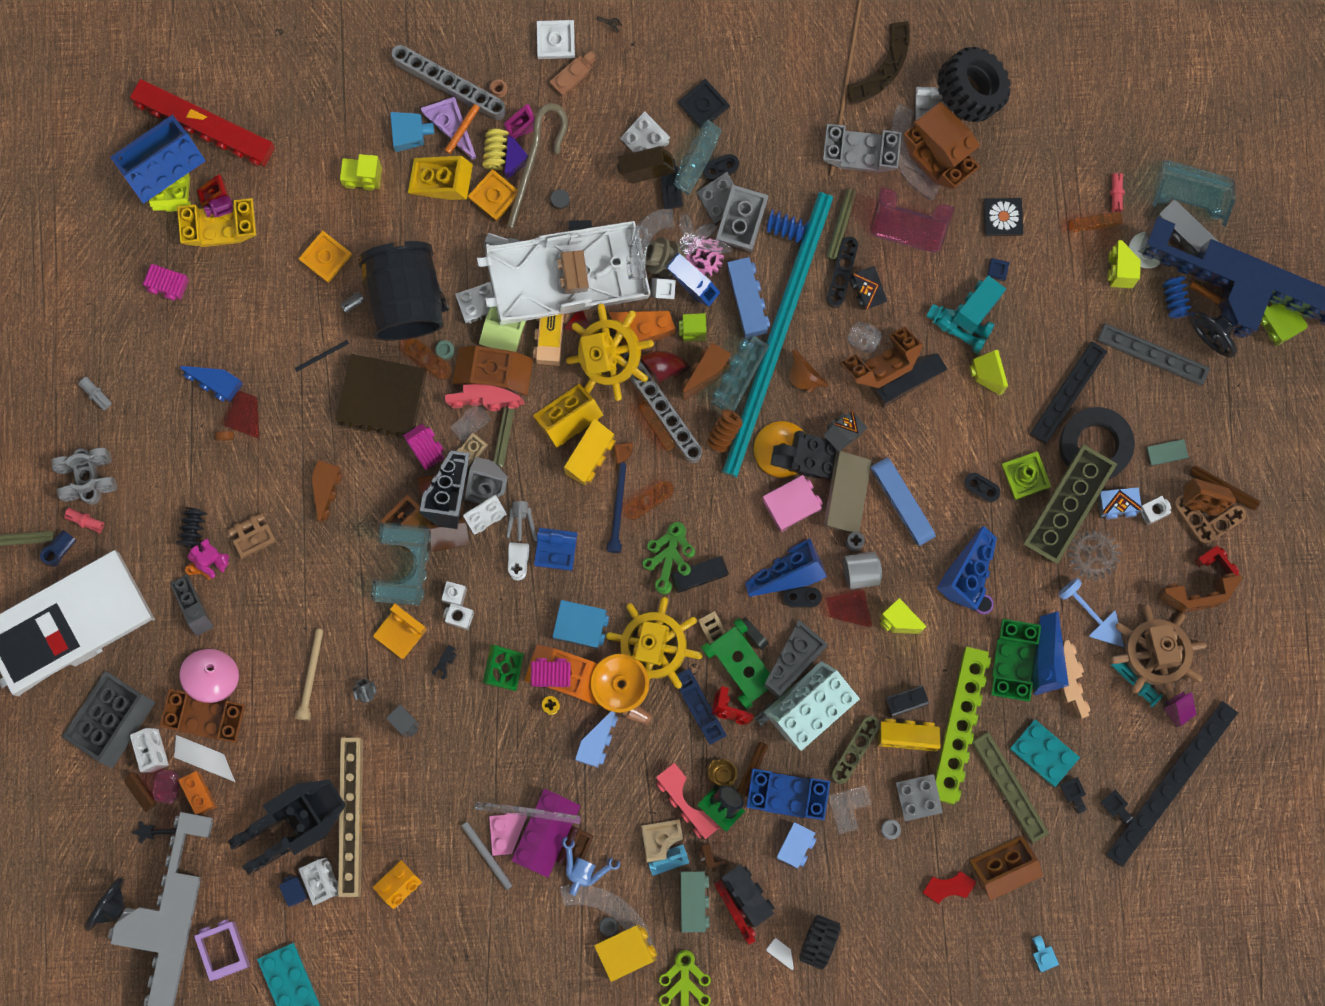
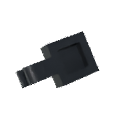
M448 644L438 665L432 671V674L436 675L437 671L442 670V680H445L448 674L446 667L449 663L452 665L457 657L455 653L457 650Z
M1078 777L1059 785L1067 803L1073 801L1078 814L1087 810L1081 798L1086 793Z
M1116 789L1100 802L1112 817L1118 814L1125 824L1134 819L1125 810V807L1129 804Z

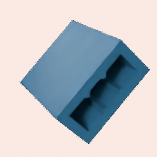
M561 600L552 638L556 641L598 650L599 645L603 646L605 634H602L603 627L608 626L610 616L606 615L607 610Z

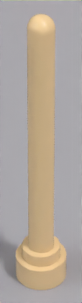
M321 628L315 631L301 707H298V710H296L295 719L310 721L311 713L308 707L323 636Z

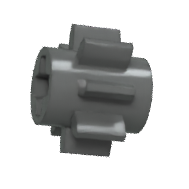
M367 678L359 679L355 682V686L352 687L355 700L360 698V701L363 703L370 702L374 699V694H377L374 681L369 682Z

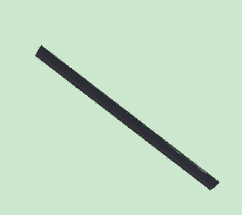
M348 340L296 367V372L348 345Z

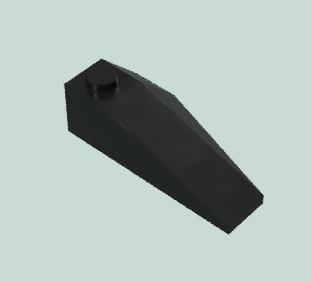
M938 353L918 357L911 371L880 388L869 387L884 408L948 369Z

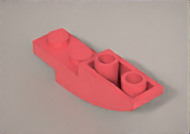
M463 385V393L445 395V402L455 409L462 408L463 405L468 404L480 406L481 403L490 411H498L502 407L515 409L519 408V405H525L524 400L519 395L490 385Z

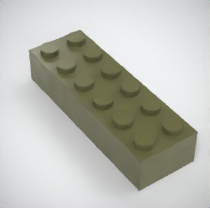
M1082 444L1023 544L1058 564L1117 466V463Z

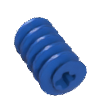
M772 209L767 222V232L770 233L774 229V235H778L781 231L782 238L788 234V240H792L795 236V242L798 243L804 236L808 221L803 226L802 219L795 223L794 216L789 221L788 214L781 218V212L779 211L774 215V209Z
M1184 276L1169 278L1162 285L1166 289L1164 295L1168 296L1165 302L1168 303L1166 308L1170 311L1168 313L1170 318H1181L1191 315V313H1187L1191 306L1185 305L1190 299L1184 298L1189 292L1182 290L1187 287V284L1181 283V281L1186 279Z

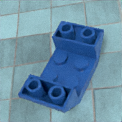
M752 769L747 808L787 816L825 820L830 781L814 778L807 779Z

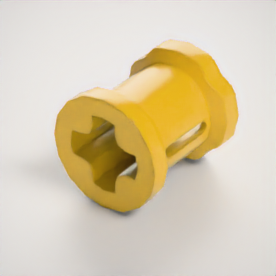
M548 696L543 699L542 708L548 715H554L560 709V704L556 697ZM548 701H552L553 704H556V706H553V710H550L548 707H546V705L549 704Z

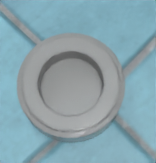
M895 820L885 821L881 826L882 835L889 840L897 838L901 833L900 824Z

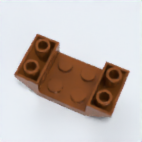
M915 125L903 133L910 157L935 184L955 189L980 168V165L968 155L955 167L943 170Z
M903 327L889 335L893 345L891 349L885 350L882 354L869 359L865 363L855 354L840 362V365L856 383L880 388L912 370L923 347L922 343L906 327Z
M482 346L458 347L452 384L458 386L470 384L490 385L506 389L515 394L528 396L534 359L509 350Z
M1235 573L1223 575V577L1219 578L1218 582L1214 583L1215 592L1209 593L1207 596H1203V598L1200 595H1196L1187 599L1185 586H1178V583L1166 585V587L1162 588L1163 591L1158 593V598L1180 613L1218 607L1229 600L1241 582L1242 575L1235 576Z
M169 689L160 727L219 741L237 743L246 705L230 701L201 702L190 697L186 692Z

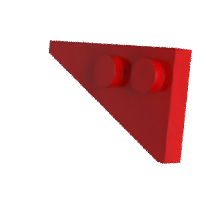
M722 881L716 882L714 885L748 945L756 941L754 938L756 934L751 925H746L744 921L746 916L741 908L737 909Z

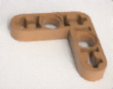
M1180 495L1174 501L1175 510L1195 539L1202 545L1211 543L1243 522L1246 518L1245 509L1240 506H1234L1208 523L1200 510L1191 511L1187 515L1184 514L1187 512L1186 508L1179 506L1181 503L1180 499L1183 501L1184 495ZM1234 511L1236 513H1241V515L1239 516L1240 520L1238 518H1235L1232 521H1229L1228 518L1234 515ZM1191 515L1198 516L1199 523L1197 525L1190 523L1189 517ZM1218 520L1225 522V530L1217 529L1216 522ZM1203 524L1204 527H1202L1201 529L1204 533H1209V540H1207L1206 538L1202 539V531L1200 529L1196 531L1195 529Z

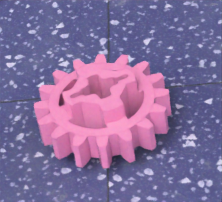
M704 237L701 238V241L695 238L694 244L688 243L690 249H684V252L687 254L686 260L704 276L708 274L712 277V271L718 273V267L723 265L719 261L724 260V255L720 254L722 253V248L717 249L718 242L712 244V238H709L708 241H705ZM696 250V255L691 258L692 252ZM700 255H703L704 257H706V260H703V258H700ZM716 257L715 263L711 266V260Z

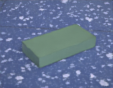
M1184 439L1146 447L1150 466L1189 458Z

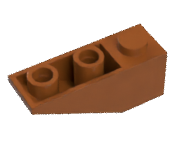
M318 460L312 475V485L317 519L323 524L324 520L329 518L331 511L329 506L336 498L337 491L335 489L337 484L341 483L343 473H341L340 467Z

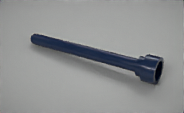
M621 462L618 468L612 535L606 546V551L610 553H621L622 550L619 532L626 475V463Z

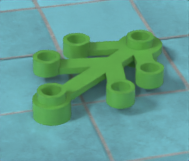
M680 522L672 523L668 527L667 534L657 541L651 540L647 545L652 553H657L660 547L670 541L669 547L654 558H646L643 561V567L648 571H652L656 565L665 560L661 577L655 583V589L662 595H666L672 590V584L668 579L673 560L678 565V571L682 575L686 576L691 571L690 566L684 562L676 549L679 542L683 547L682 552L686 557H693L695 554V548L685 538L686 528ZM652 562L651 566L647 567V564Z

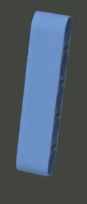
M886 457L872 465L871 470L915 543L921 546L935 538L934 530L891 460Z

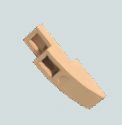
M1067 640L1063 642L1069 686L1060 689L1064 704L1072 702L1080 720L1088 717V712H1090L1088 702L1084 701L1081 695L1083 693L1080 682L1077 683L1076 679L1082 677L1084 670L1081 662L1076 660L1075 654L1077 652L1074 644H1070V641Z

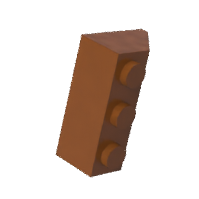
M1023 836L969 860L983 891L990 901L1043 876L1039 860Z

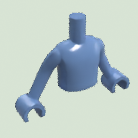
M564 837L561 841L562 846L566 848L567 854L566 876L573 882L569 893L576 896L580 886H591L609 870H615L620 867V861H617L614 867L611 866L613 859L611 857L607 860V865L592 876L596 865L577 857L573 866L572 848L575 845L574 840L571 841L569 846L565 844L567 837Z

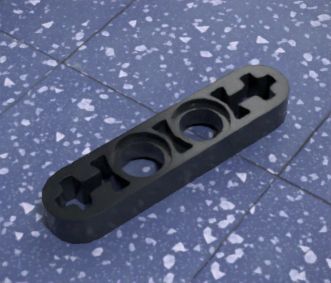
M846 237L841 243L827 296V303L832 308H838L844 302L858 249V241L854 237ZM852 242L854 247L851 248L848 255L846 254L847 246L844 244ZM842 259H847L850 261V266L848 268H843L840 266V261ZM841 276L845 279L846 283L839 286L835 283V278ZM836 290H844V292L839 291L838 299H841V301L837 300L834 303L830 297H834Z

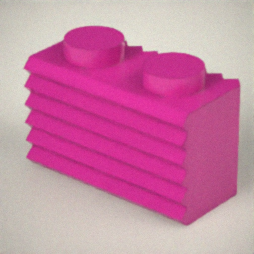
M150 264L143 286L151 294L157 295V293L164 294V298L175 301V299H182L189 279L184 274Z
M422 423L404 434L403 437L423 468L428 470L431 466L444 460L442 454L444 449L439 441L434 442L433 437L435 434L429 426L426 428Z
M536 658V662L531 661V687H571V662H567V659L556 658L555 662H547V658Z

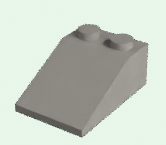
M732 185L716 242L752 253L769 195Z

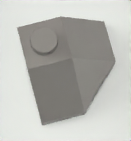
M475 457L469 471L465 500L481 504L494 495L497 497L504 495L508 476L494 461Z

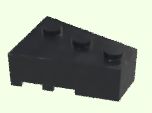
M740 864L721 877V880L755 928L774 915L772 910L775 907L769 899H764L761 894L764 891L757 882L754 884L750 878L752 874L749 869Z

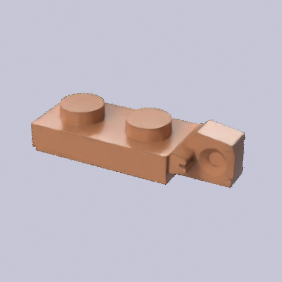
M591 51L584 57L580 55L550 81V85L563 97L590 73L589 71L592 69L591 64L596 60V56Z

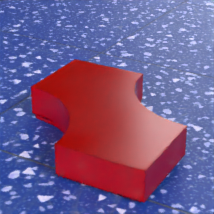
M961 871L953 878L947 880L937 879L932 876L922 893L937 904L944 898L952 895L966 899L977 882Z

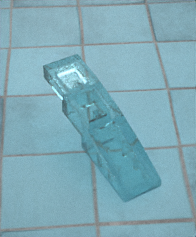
M710 120L703 122L699 136L694 138L689 153L683 157L673 184L687 195L691 193L700 178L722 131Z

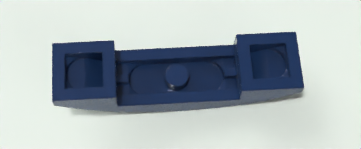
M690 668L677 674L682 683L679 691L709 745L726 737L727 735L719 720L714 714H711L712 709Z

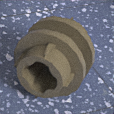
M659 237L655 241L650 240L646 242L642 250V257L650 273H659L660 276L668 278L672 273L666 268L677 253H680L686 259V252L681 250L678 242L668 241L664 237Z

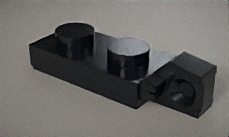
M673 159L675 173L661 176L665 210L684 207L681 171L679 166H676L675 159Z

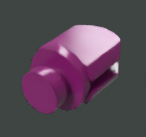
M228 196L208 202L209 207H203L207 218L211 217V214L216 218L233 212L231 198Z

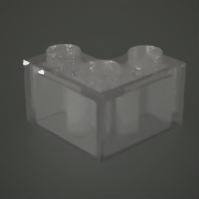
M867 785L828 796L837 834L840 835L858 829L853 810L872 805Z

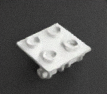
M644 111L620 139L633 152H638L658 146L666 147L669 144L668 140L670 137Z
M491 282L455 294L465 323L472 324V322L478 321L479 317L482 320L481 316L485 315L487 317L490 307H487L485 298H494Z
M494 495L465 513L463 517L475 535L478 532L484 531L486 527L494 522L501 520L507 514L497 496Z

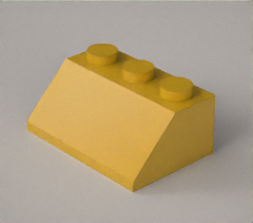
M579 383L535 413L533 417L557 448L565 444L574 435L581 433L594 419L598 421L603 416V413L594 398Z
M594 419L564 467L565 474L584 486L587 482L591 483L596 475L594 472L596 467H601L606 459L604 454L607 450L610 451L616 442L614 440V433Z
M884 719V722H880L878 746L936 752L940 749V727H935V723L923 722V725H915V721L904 720L903 724L896 723L895 719Z

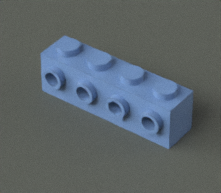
M750 257L727 262V270L744 337L749 338L766 334L767 327H770L768 316H764L763 309H765L764 299L759 297L758 292L761 291L759 280L755 281L756 267L754 262L751 263Z

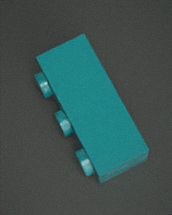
M989 275L984 281L980 279L974 287L976 291L974 293L970 292L965 298L966 304H960L954 312L957 316L953 321L971 335L1006 290L1004 286Z

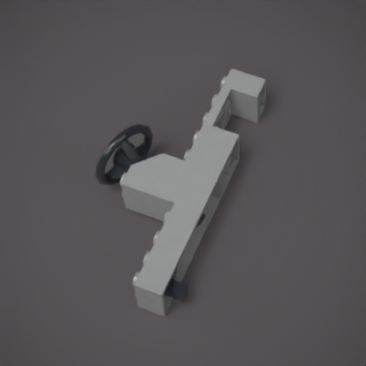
M180 812V816L175 817L174 827L177 828L176 835L171 836L169 846L173 848L172 854L167 855L165 867L169 868L167 875H163L161 887H164L163 895L159 894L157 906L160 907V910L145 907L138 909L125 908L121 892L125 879L120 876L100 898L85 922V931H90L97 923H115L118 919L115 926L111 927L108 939H111V944L158 952V955L154 956L152 968H155V972L149 978L148 988H151L150 995L145 997L144 1006H174L201 881V877L178 873L186 834L210 838L213 818Z

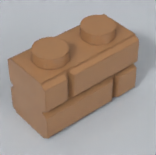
M584 251L562 252L560 259H557L558 270H562L563 276L560 277L561 289H565V294L587 292L589 284Z

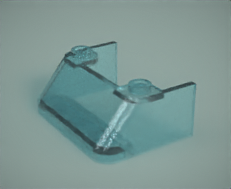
M1164 160L1162 161L1153 192L1152 206L1156 207L1157 203L1166 204L1171 202V199H1175L1207 209L1211 218L1217 220L1221 218L1222 226L1226 227L1236 201L1235 181L1226 176Z

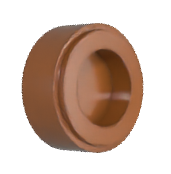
M234 432L214 433L216 441L234 439Z

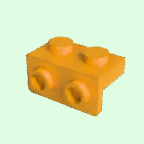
M401 860L373 888L392 909H395L411 892L417 889L422 881Z

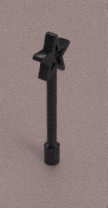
M140 821V829L132 833L139 835V843L143 844L146 838L154 839L153 834H176L177 829L152 830L154 825L146 827Z

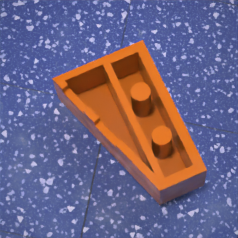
M669 311L636 312V316L629 326L635 332L639 342L647 340L654 342L674 335L676 330ZM609 312L610 320L623 322L629 312ZM624 336L619 346L628 345Z

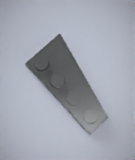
M799 620L764 687L779 699L827 648L828 644Z

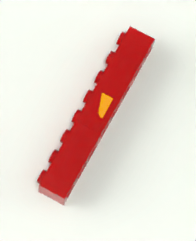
M142 79L139 80L130 96L133 106L138 110L143 111L145 109L157 119H160V117L167 119L173 115L188 134L192 135L195 133L199 135L201 140L207 143L211 141L221 150L225 151L228 149L232 151L234 156L240 159L242 157L249 159L248 162L258 167L261 165L265 167L275 149L273 142Z

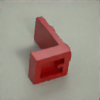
M1218 545L1195 560L1199 567L1203 564L1207 567L1217 559L1227 574L1235 573V576H1239L1237 566L1234 563H1230L1227 559L1226 551L1222 547L1219 548Z
M721 686L715 693L711 714L717 715L721 719L735 721L739 725H748L753 720L754 714L727 706L730 700V696H728L729 688Z

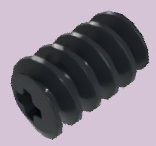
M185 507L188 510L183 511L182 514L187 518L181 519V523L185 525L179 527V530L184 533H178L177 537L181 540L176 541V545L192 549L196 545H201L196 538L203 537L198 531L204 530V528L199 524L206 523V520L202 519L201 516L208 513L200 509Z

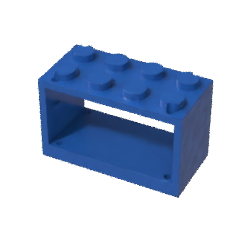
M173 115L110 157L143 204L206 161Z

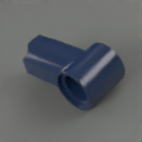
M62 530L53 542L41 551V560L49 567H57L61 562V558L77 540L65 530ZM55 553L54 559L47 561V556Z

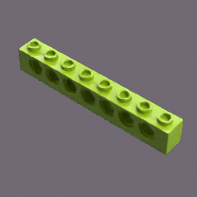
M965 647L935 775L940 802L954 805L956 801L959 802L961 790H958L959 784L964 781L966 771H963L964 763H968L970 752H967L968 744H972L974 733H971L972 726H976L978 714H975L977 706L980 707L983 695H980L981 687H985L987 676H984L985 668L989 669L991 658L988 657L989 652L971 647ZM970 665H976L979 668V673L976 675L972 674L969 670ZM968 683L972 684L975 687L974 693H968L965 690V685ZM963 702H967L970 705L971 709L969 712L962 711L961 704ZM958 721H963L966 724L965 731L957 729ZM954 740H959L962 743L961 750L953 748L952 743ZM950 759L957 761L958 767L956 769H951L948 766ZM945 778L953 780L954 785L951 789L944 786Z

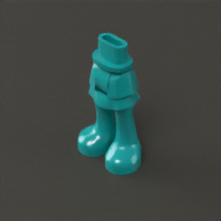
M933 304L926 317L933 320L932 323L936 324L943 332L946 331L949 335H954L971 346L972 351L979 355L995 324L987 322L984 325H979L973 332L981 337L978 338L958 328L959 325L953 321L957 316L954 313L956 310L944 309V306L939 307Z

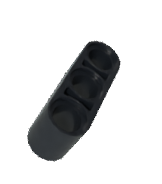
M719 556L690 566L691 571L686 576L682 575L679 571L672 573L670 576L676 592L680 593L729 575L723 556Z

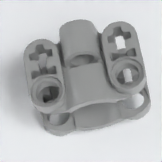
M82 448L77 449L70 457L53 458L51 460L53 471L57 474H67L74 471L76 485L70 483L69 486L57 488L58 498L64 502H69L81 497L87 504L95 505L100 501L101 493L116 491V479L112 476L98 479L96 469L97 466L112 462L110 452L106 448H96L89 452ZM89 472L90 478L83 481V475ZM94 491V496L91 499H87V493Z

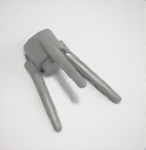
M513 502V508L510 509L506 538L510 537L515 516V519H517L518 541H521L522 519H525L527 515L534 542H537L538 539L531 515V508H528V502Z

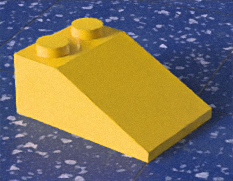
M463 156L414 158L408 193L447 200H467L473 164Z

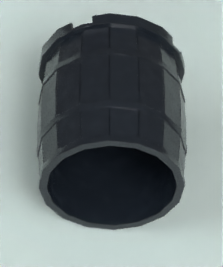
M405 241V246L394 247L393 243L370 248L359 255L358 263L360 268H362V283L367 313L375 339L384 341L407 340L432 334L444 327L437 273L432 260L434 255L432 244L421 241Z

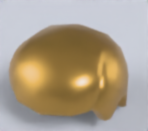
M725 758L713 760L708 766L707 776L710 783L717 788L732 786L737 779V769L732 762Z

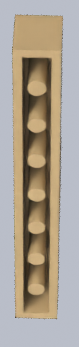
M341 738L340 796L346 806L339 817L338 897H361L362 738Z

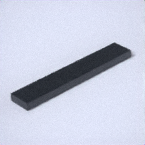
M1091 341L1031 431V436L1046 445L1108 352L1107 350Z

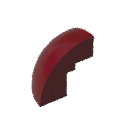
M666 351L649 352L640 358L644 367L649 373L653 374L659 384L672 375L676 378L690 368L682 358Z

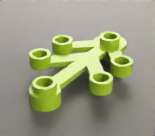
M682 950L675 957L676 964L666 974L660 976L659 982L662 986H668L671 983V979L680 970L681 979L666 994L660 996L659 1002L662 1006H668L674 996L681 990V1006H689V991L699 1000L701 1006H708L711 1002L710 997L703 994L689 979V970L699 979V983L702 986H708L711 979L694 964V955L688 950ZM683 956H687L689 958V962L687 964H683L681 962V958ZM667 976L669 982L663 984L661 982L662 977ZM702 977H708L709 981L707 984H702ZM705 996L708 998L709 1001L707 1004L701 1003L702 997ZM662 997H668L669 1002L663 1004L661 1002Z

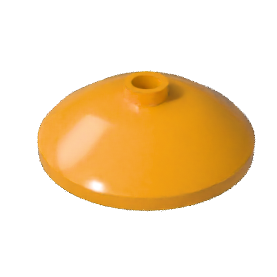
M778 421L765 426L758 433L754 442V457L758 466L765 473L777 478H788L798 474L795 470L788 471V469L770 464L773 447L781 444L792 446L794 433L803 431L799 426L786 421Z
M614 654L604 658L595 667L591 677V690L595 700L603 708L616 713L629 712L637 708L645 700L649 691V676L643 664L634 657L626 654ZM619 681L625 682V686L623 688L618 687Z

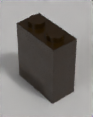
M661 146L618 156L619 163H617V169L619 174L633 184L675 173L673 155Z

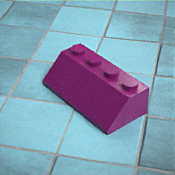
M544 788L512 858V862L549 878L563 847L561 841L564 837L568 836L581 806Z

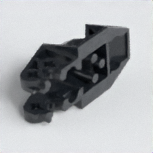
M331 780L297 783L264 804L263 807L268 814L251 824L245 831L232 836L227 842L231 850H235L276 825H280L285 819L290 824L295 836H285L281 842L265 850L262 855L242 866L247 874L251 875L290 851L295 856L307 847L326 838L346 804Z

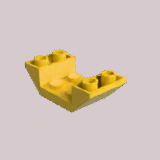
M253 198L234 200V205H232L233 212L216 218L212 214L211 217L207 218L203 208L199 209L197 205L178 206L180 243L208 247L241 243L256 236Z

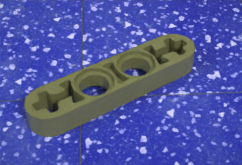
M866 717L861 723L832 772V779L835 783L844 784L849 780L879 730L880 723L876 717ZM873 720L876 728H872L868 732L871 735L869 738L866 734L860 733V730L862 729L865 732L868 727L865 724L866 721L870 722ZM862 736L866 739L864 747H858L855 744L857 737ZM848 753H853L856 756V762L848 764L845 756ZM842 762L846 767L852 769L851 771L846 769V771L844 772V776H846V778L838 780V775L835 773L836 771L840 772L843 769V766H840Z

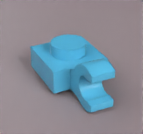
M1041 936L1033 937L1032 941L1037 952L1032 953L1039 971L1044 972L1059 965L1052 947L1048 946L1045 948Z

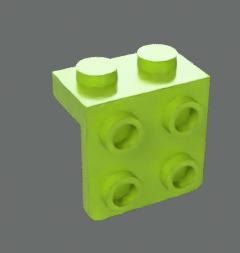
M1279 303L1273 304L1270 307L1267 306L1260 322L1276 347L1308 327L1300 312L1289 311L1285 309L1284 305Z

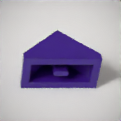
M508 136L505 176L506 178H511L526 165L528 154L513 137Z

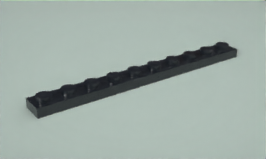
M1224 701L1220 702L1134 816V819L1106 853L1110 859L1119 866H1124L1237 716L1238 712Z

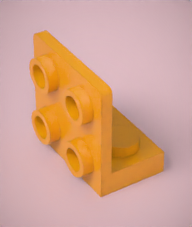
M394 603L390 609L392 611L373 637L401 659H405L427 629Z

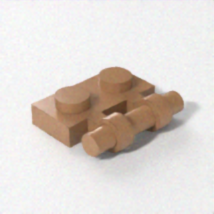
M263 513L257 516L253 515L249 517V520L241 524L237 523L228 530L231 537L236 534L239 535V538L233 540V543L242 559L277 542L269 525L260 526L259 524L266 520ZM254 526L255 530L247 534L244 533V530Z

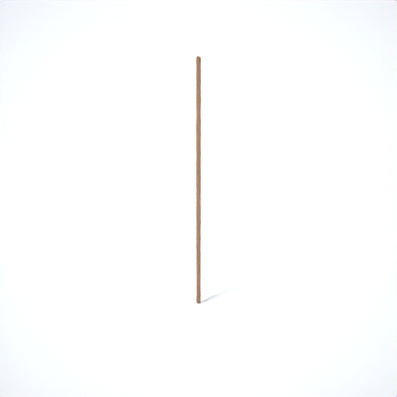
M858 0L838 125H842L847 95L846 87L849 83L862 0ZM832 164L830 168V176H833L835 166Z

